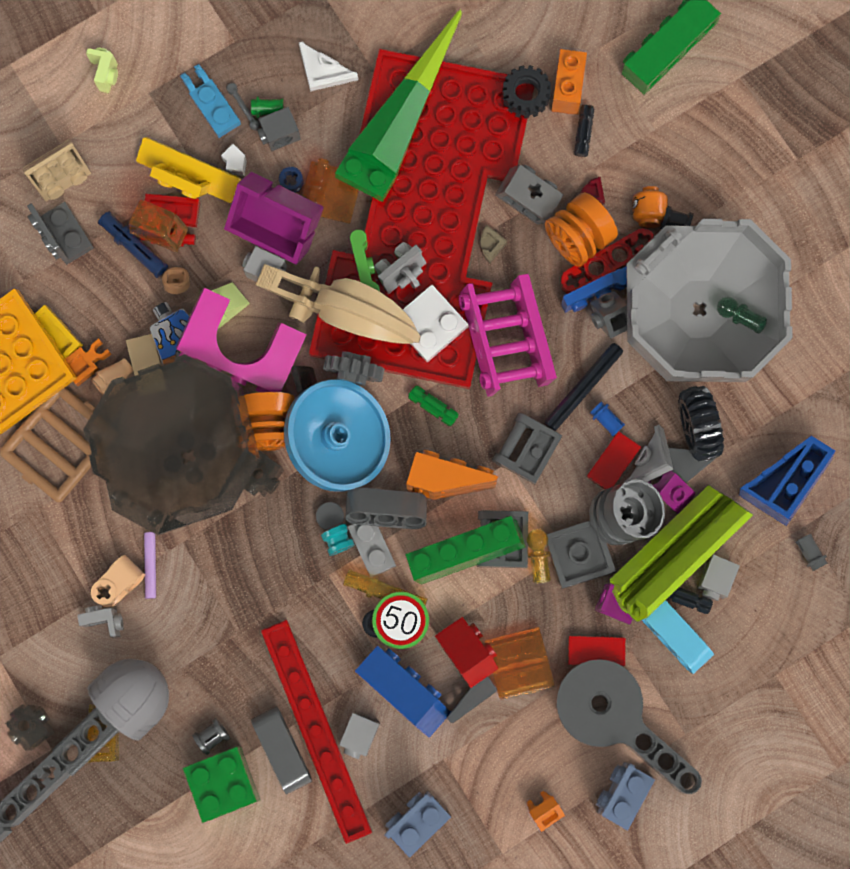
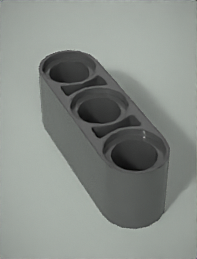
M355 488L347 492L345 517L348 522L356 525L421 529L427 524V497L416 492Z
M276 706L252 718L251 722L285 794L287 795L311 783V775L278 707Z

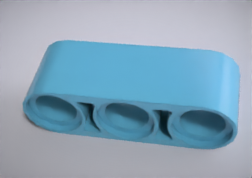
M666 600L650 616L642 620L690 673L694 674L714 656L708 645Z

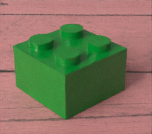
M241 746L183 768L202 823L260 801Z

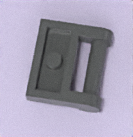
M518 413L515 418V426L499 454L495 453L492 462L535 485L563 435L522 413ZM525 428L531 429L533 432L517 461H511L509 457Z
M478 511V520H481L480 527L492 523L493 520H501L509 516L515 518L526 547L478 564L477 567H528V511Z

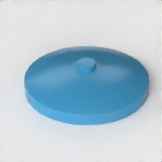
M327 380L305 389L291 404L284 423V441L292 464L307 481L328 491H348L369 483L380 473L389 455L391 442L390 428L382 407L367 390L349 381Z

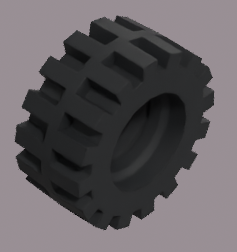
M523 65L519 66V70H516V68L511 70V74H508L505 78L502 89V99L505 107H508V111L511 114L515 112L516 117L520 118L521 115H524V119H529L530 115L536 117L539 112L542 113L546 106H548L551 95V83L548 81V76L546 73L542 74V70L539 68L534 70L531 65H529L528 69H525ZM521 84H531L537 88L538 95L530 101L522 100L516 96V87Z

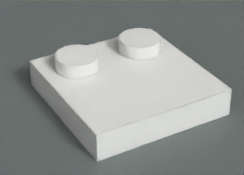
M433 285L428 287L403 309L421 336L419 343H411V345L427 363L468 328V323Z

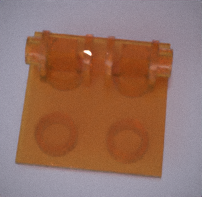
M319 158L318 162L311 161L302 196L324 207L321 214L322 218L350 224L359 190L336 179L335 172L338 167L328 165V160Z

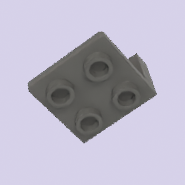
M65 202L43 215L38 212L32 203L27 205L31 212L27 216L39 232L44 245L56 260L61 258L68 265L94 249Z

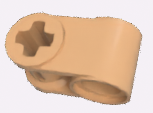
M123 555L94 583L91 589V597L102 607L112 608L140 584L145 577V573L126 555ZM104 589L108 590L111 595L110 598L106 599L101 592Z

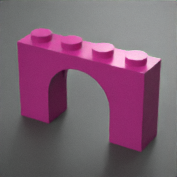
M202 288L176 346V349L181 351L179 356L195 363L196 358L206 362L205 368L217 374L224 370L232 374L231 380L244 386L247 381L257 385L256 391L281 392L307 334L278 322L265 352L259 358L248 363L230 361L219 350L216 339L218 326L230 299Z

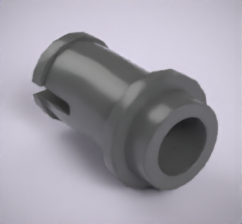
M812 534L795 542L808 562L807 568L811 567L812 571H815L828 564L825 559L827 556H823Z

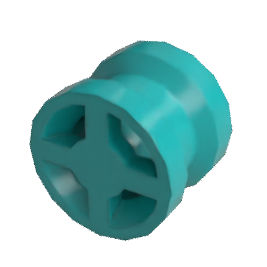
M346 524L334 527L321 534L322 540L328 544L327 551L329 556L344 552L355 545L353 539H350L347 535L348 528Z

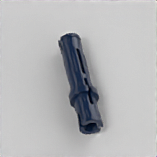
M107 211L100 217L98 224L114 237V242L126 248L156 278H159L167 270L168 265L133 234V229L129 226H124L110 211Z

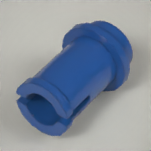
M601 401L590 413L594 416L592 419H597L613 437L625 424L608 408V403L605 405Z

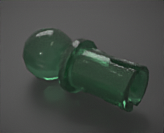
M728 296L718 301L717 312L723 318L733 317L732 322L734 324L740 323L757 334L761 333L767 323L766 317H762L749 310L746 304H741L738 307V302L733 297Z

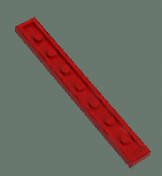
M288 620L261 630L345 844L373 833Z

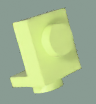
M87 48L86 55L92 64L98 65L94 78L98 90L110 93L111 86L116 84L118 78V64L114 55L104 48H96V50Z

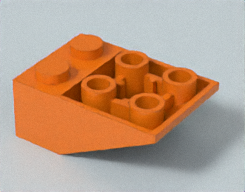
M423 450V453L416 452L406 484L407 492L421 493L429 499L436 500L493 489L496 487L498 476L493 475L494 470L487 467L478 466L476 470L466 467L467 463L465 461L450 458L449 462L439 459L440 455L435 452Z

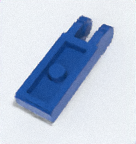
M622 267V269L609 273L564 295L561 302L564 312L566 313L570 310H573V312L580 311L588 305V301L594 298L598 299L601 295L612 292V289L624 290L627 287V267Z

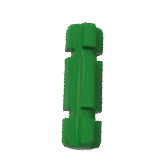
M415 386L408 395L409 400L415 404L420 403L421 408L437 419L439 417L442 418L441 421L447 426H452L459 416L452 408L448 410L446 404L430 393L426 395L425 390L419 386Z

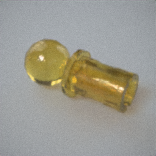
M533 529L527 535L526 540L528 546L533 550V552L528 554V558L531 559L534 583L551 581L548 563L550 552L544 551V548L548 545L549 538L547 533L541 529Z

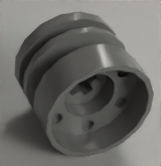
M630 480L599 492L592 500L589 516L594 533L602 541L610 545H625L656 534L663 524L665 510L660 493L651 484L643 480Z

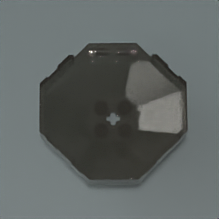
M185 354L175 357V362L161 366L156 364L139 370L136 376L127 379L120 377L112 380L83 429L85 440L90 444L91 455H89L92 473L106 481L112 511L156 535H161L233 510L260 462L242 387L231 377ZM194 450L193 456L196 457L195 460L184 464L186 459L183 457V454Z

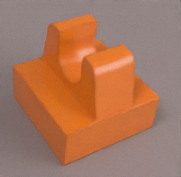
M545 791L540 793L544 802L538 806H535L531 800L527 802L529 814L541 832L565 816L554 797Z

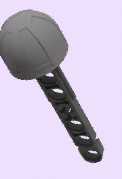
M124 659L110 665L88 686V694L96 708L52 749L53 752L0 802V843L12 832V827L20 825L70 775H75L119 731L133 740H140L161 720L168 706L169 689L163 674L154 665L138 659ZM96 725L99 729L98 737L94 741H90L88 730L91 726ZM72 745H75L78 748V756L75 760L70 761L67 757V751ZM50 767L56 768L53 772L54 778L48 777L51 774ZM34 784L37 788V795L30 801L26 796V791L30 785ZM13 804L16 807L17 813L14 819L9 820L6 816V810L9 805Z

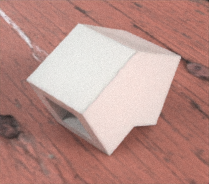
M232 144L221 155L226 163V171L233 175L244 176L247 162L246 157Z

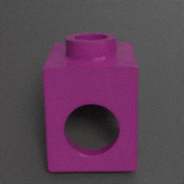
M672 471L663 474L661 480L657 484L652 485L660 493L662 500L677 514L686 507L696 494L694 490Z
M611 583L604 584L594 611L630 625L633 618L621 610L612 592L615 585Z

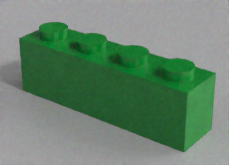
M683 0L678 7L679 11L673 17L668 15L659 27L661 29L658 32L647 35L641 43L642 47L637 52L631 51L622 62L624 66L621 75L643 95L648 93L717 25L721 12L707 0Z
M509 516L405 555L413 580L423 585L523 549L526 545L517 520Z

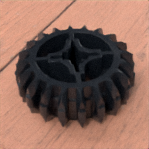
M693 386L682 390L678 400L679 417L686 444L692 453V457L697 461H709L721 456L724 449L723 429L713 395L705 386Z

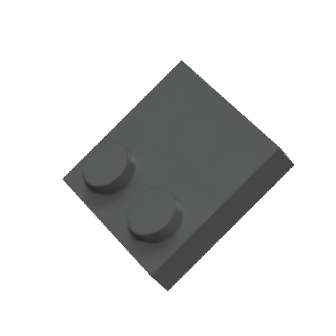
M590 521L544 535L561 589L616 572L606 542L602 541L594 533Z

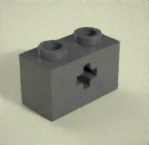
M521 164L512 167L495 196L537 225L545 223L554 213L564 194L559 192L557 186L551 181L542 180L536 176L535 170L531 167Z

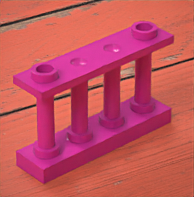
M529 274L518 275L510 284V289L475 294L472 283L467 284L460 292V308L466 314L481 371L480 384L486 390L487 397L493 396L501 389L500 383L533 377L537 381L538 387L549 385L557 378ZM511 299L515 302L518 311L516 315L482 321L478 305ZM517 325L522 327L525 337L523 341L489 347L485 331ZM524 351L529 353L532 363L530 367L496 373L492 357Z

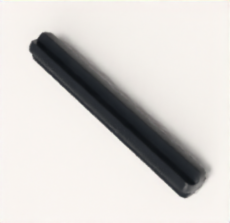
M612 343L547 417L545 425L548 428L556 431L623 353V349L619 345Z

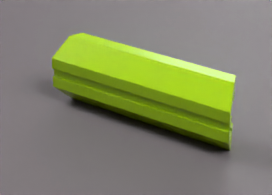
M708 485L610 579V583L615 585L612 592L621 610L626 614L628 613L637 622L650 616L753 516V513Z

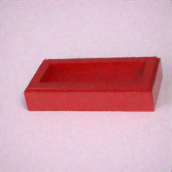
M618 431L586 477L604 490L613 487L641 446Z
M568 636V665H580L591 660H608L625 667L626 638Z

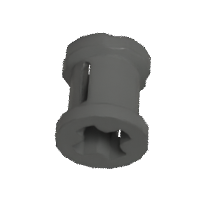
M217 718L213 719L212 724L202 732H195L192 735L206 756L221 741H228L230 739L226 729Z

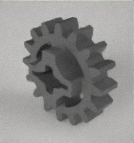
M342 352L341 357L327 355L323 367L327 372L338 374L337 380L349 381L358 386H365L366 380L382 382L385 370L376 364H370L371 357L350 352Z

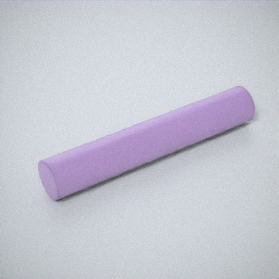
M155 532L144 533L145 599L156 598Z

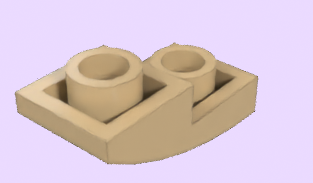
M152 334L126 340L139 395L142 396L166 390Z

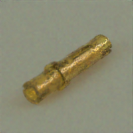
M350 568L343 583V586L366 593V597L369 598L374 596L383 599L385 596L395 592L413 594L379 581L377 576L372 578ZM413 594L426 605L428 598Z

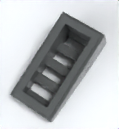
M486 677L474 687L469 688L449 714L447 719L450 723L453 724L497 692V688L490 678Z

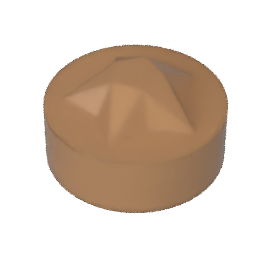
M173 267L166 270L162 276L164 289L171 294L185 292L190 286L189 273L181 267Z

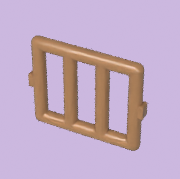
M65 387L28 416L0 449V456L22 473V478L32 485L34 483L54 501L62 502L117 438L119 433L115 427L95 412V407L87 401L84 403ZM59 397L105 433L95 446L90 444L49 410ZM41 418L87 455L77 468L31 431ZM23 439L69 476L59 489L13 452Z

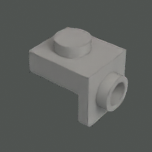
M101 605L85 608V613L77 615L79 626L90 627L108 623L110 637H121L120 630L124 629L123 619L120 613L117 614L116 609L107 608L102 610Z

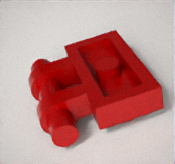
M145 193L142 220L144 223H152L151 230L142 229L140 239L159 245L161 242L175 243V246L184 247L185 244L195 245L196 235L186 234V227L197 228L200 200L197 198ZM162 224L176 226V232L162 231Z

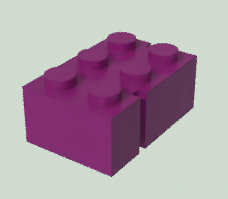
M250 172L237 184L224 230L297 265L309 252L315 235L314 230L318 226L324 207L280 185L273 188L272 181Z

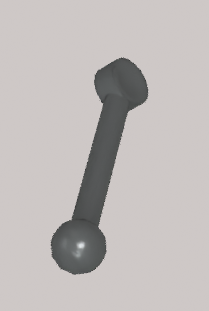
M228 84L227 91L230 95L234 96L248 118L250 128L258 130L260 123L254 120L239 96L236 84Z

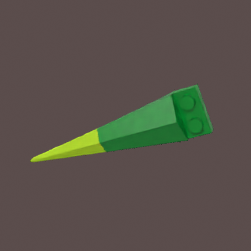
M461 10L454 15L349 147L348 153L335 172L336 179L383 202L397 178L413 133L461 18Z

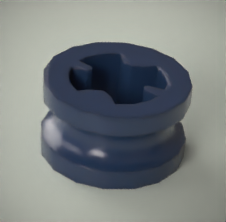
M287 167L279 174L280 186L294 193L302 189L304 180L301 171L297 168ZM289 175L294 178V175L297 176L295 179L296 184L293 186L290 183L286 185V177Z

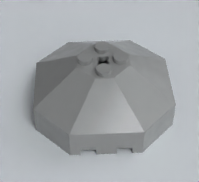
M702 219L697 226H665L627 263V342L666 381L747 382L793 338L792 327H790L792 287H789V272L791 271V259L751 219H739L738 221ZM694 303L697 305L703 303L705 305L703 310L706 313L705 316L701 314L695 316L692 313L695 310L692 305Z

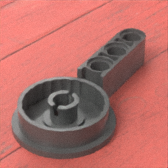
M591 660L576 666L566 675L558 690L557 711L562 725L572 737L581 743L595 747H606L618 743L625 744L680 793L693 794L700 789L702 778L699 772L643 723L642 692L638 682L627 669L608 660ZM593 697H604L607 702L606 710L602 712L594 710L591 705ZM639 734H645L650 738V747L645 751L638 749L635 741ZM662 753H667L672 758V766L668 770H663L658 765V757ZM686 772L692 774L695 780L693 787L688 790L684 789L680 784V778Z

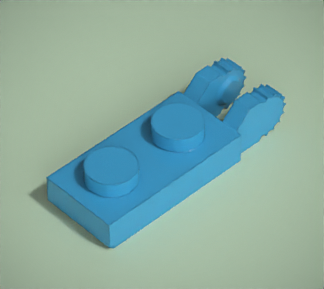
M197 64L194 66L195 73L202 80L203 85L195 88L191 78L186 73L181 74L180 77L189 90L190 97L217 137L220 138L241 125V122L213 80H210L201 65Z

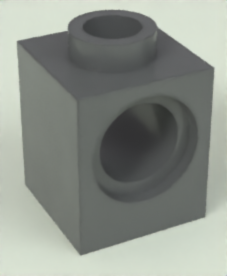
M289 107L259 118L261 128L257 130L263 145L269 144L271 152L301 140L299 129Z

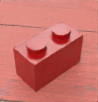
M461 617L435 635V638L469 687L472 688L499 669L494 661L497 654L488 642L482 644L479 640L483 635L474 623L468 625L465 619Z

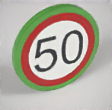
M395 592L385 596L375 607L372 618L373 628L377 637L387 646L405 649L416 645L423 639L429 626V614L424 603L415 595L407 592Z

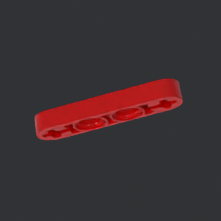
M638 229L597 252L594 257L588 258L584 265L569 268L561 277L560 286L562 290L568 294L609 273L622 269V267L625 268L627 263L644 247L643 245L637 246L633 251L635 255L632 254L631 247L638 242V237L642 239L647 238L649 240L648 244L655 237L654 234L648 229ZM615 249H622L626 252L627 259L617 262L613 259L612 252ZM593 262H599L603 265L604 271L600 275H593L588 269L589 265ZM580 269H583L585 277L578 281L577 287L575 288L573 285L568 286V277L571 276L573 279L580 277L582 274Z

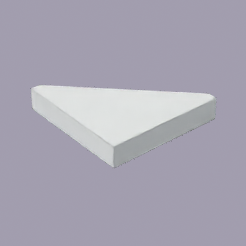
M304 42L299 43L310 91L358 80L356 72L348 70L327 55L308 47Z

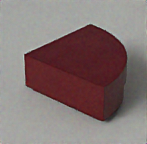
M600 176L590 180L580 193H588L602 205H605Z

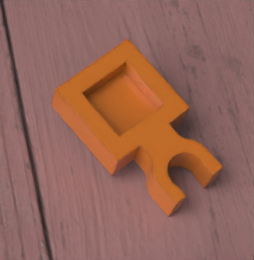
M100 339L91 344L89 351L85 352L80 347L65 359L77 377L73 381L75 385L80 386L94 375L95 372L99 371V368L95 365L97 361L105 360L112 355L108 349L102 354L97 353V348L103 344Z

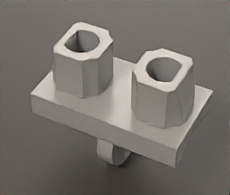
M402 242L394 251L398 258L397 261L391 265L386 259H382L375 264L374 268L386 292L390 294L398 286L401 289L408 284L413 288L418 287L420 284L416 277L423 272L421 267L426 264V261L421 254V249L417 245L412 248L407 243Z

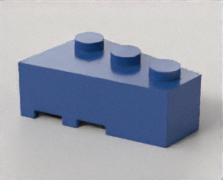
M810 436L784 455L781 460L770 468L765 469L751 482L742 486L739 496L787 527L833 460L836 451L815 437Z
M377 645L355 672L414 726L430 738L446 720L451 711L438 700L441 694L430 684L426 687L418 682L421 676L410 666L406 669L402 668L398 664L401 660L399 656L390 648L384 652Z

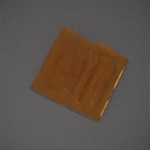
M539 627L485 640V643L488 642L497 654L494 661L499 669L493 672V678L499 700L555 687Z

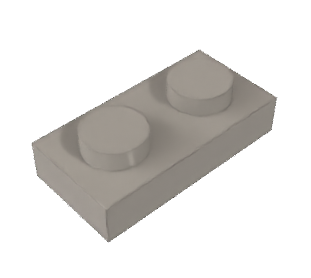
M356 524L348 526L371 578L396 567L378 526Z

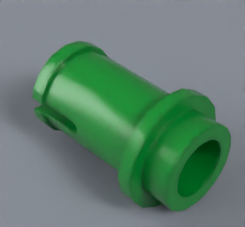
M256 96V99H251V115H257V118H260V115H269L283 109V99H259V96Z

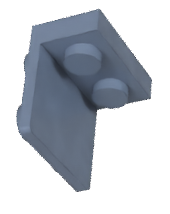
M624 762L622 766L617 764L609 780L613 781L608 791L603 790L595 805L599 807L597 810L598 814L628 831L655 779L636 769L631 763Z
M419 791L407 803L410 809L403 816L398 812L385 825L388 828L385 836L388 839L391 837L409 858L451 818L448 812L428 791L424 795Z

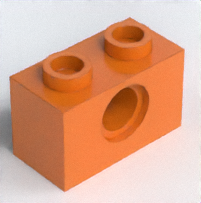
M560 49L551 112L578 115L587 52Z

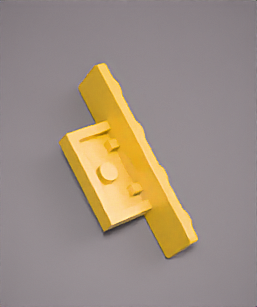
M149 137L143 138L136 158L138 163L152 169L150 176L157 179L158 184L168 188L176 187L182 190L181 193L190 198H199L208 193L228 203H232L237 184L241 181L240 177Z

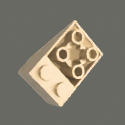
M70 139L23 167L25 175L45 201L59 198L64 193V190L72 185L83 183L87 176L92 174Z

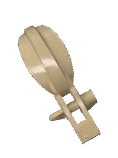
M264 264L255 284L260 288L292 301L294 304L289 317L295 318L302 323L315 312L326 323L364 337L402 344L419 343L421 336L412 320L390 298L364 283L348 278L334 280L331 286L319 284L320 268L318 266L314 267L310 280ZM283 278L303 287L300 295L278 288L281 279ZM313 292L318 294L315 302L310 300Z

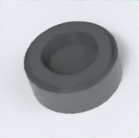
M327 502L318 508L316 520L322 529L328 531L343 524L344 512L338 504Z

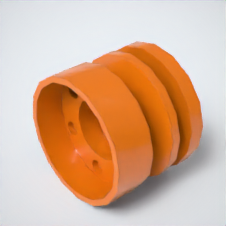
M580 193L567 204L566 210H559L555 216L550 217L545 222L546 232L555 248L575 266L584 265L588 258L595 256L596 248L604 249L618 236L617 227L609 212L596 198L588 193Z
M260 392L239 396L237 398V417L250 421V423L238 427V433L244 435L238 438L239 447L257 451H274L286 448L284 441L285 421L283 420L286 419L287 412L295 400L294 395L282 392Z

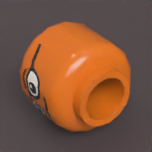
M643 187L641 192L633 196L632 216L634 221L643 228L660 227L668 206L667 195L660 192L658 187Z

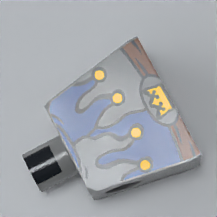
M164 302L153 309L159 321L149 328L162 364L170 373L189 362L179 356L181 351L177 350L176 346L190 316L183 308L173 313L168 303Z

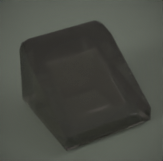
M292 366L291 371L298 395L305 389L317 384L316 375L312 367Z

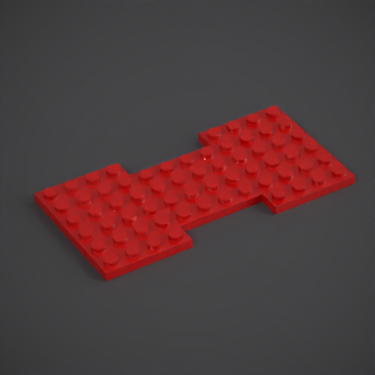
M379 49L360 134L421 57ZM442 61L394 184L383 202L372 197L365 228L368 247L365 251L366 258L372 257L374 266L382 259H386L392 265L398 260L394 253L396 247L405 242L412 248L417 245L421 249V254L426 261V264L421 267L423 272L416 277L420 284L416 288H413L410 284L406 285L403 289L398 286L388 294L383 288L376 270L374 274H370L372 281L378 284L380 292L394 301L402 310L428 287L433 285L467 322L465 311H462L459 304L460 292L467 284L472 283L475 294L491 292L492 282L467 278L466 276L487 179L503 181L510 168L518 165L528 119H524V115H521L520 118L516 117L515 112L511 114L508 111V107H505L503 103L502 89L508 74ZM521 84L516 87V96L522 100L530 101L532 100L535 87L531 84ZM333 250L325 285L331 286L334 280L344 278L360 282L354 254ZM488 304L478 305L482 321L485 320ZM318 316L309 350L310 357L325 359L327 355L341 357L342 352L371 357L370 364L383 367L385 369L384 372L470 389L477 359L469 326L427 363L411 344L392 343L357 335L332 326Z

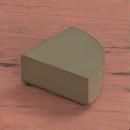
M486 224L481 233L480 248L484 258L490 264L506 246L507 240Z

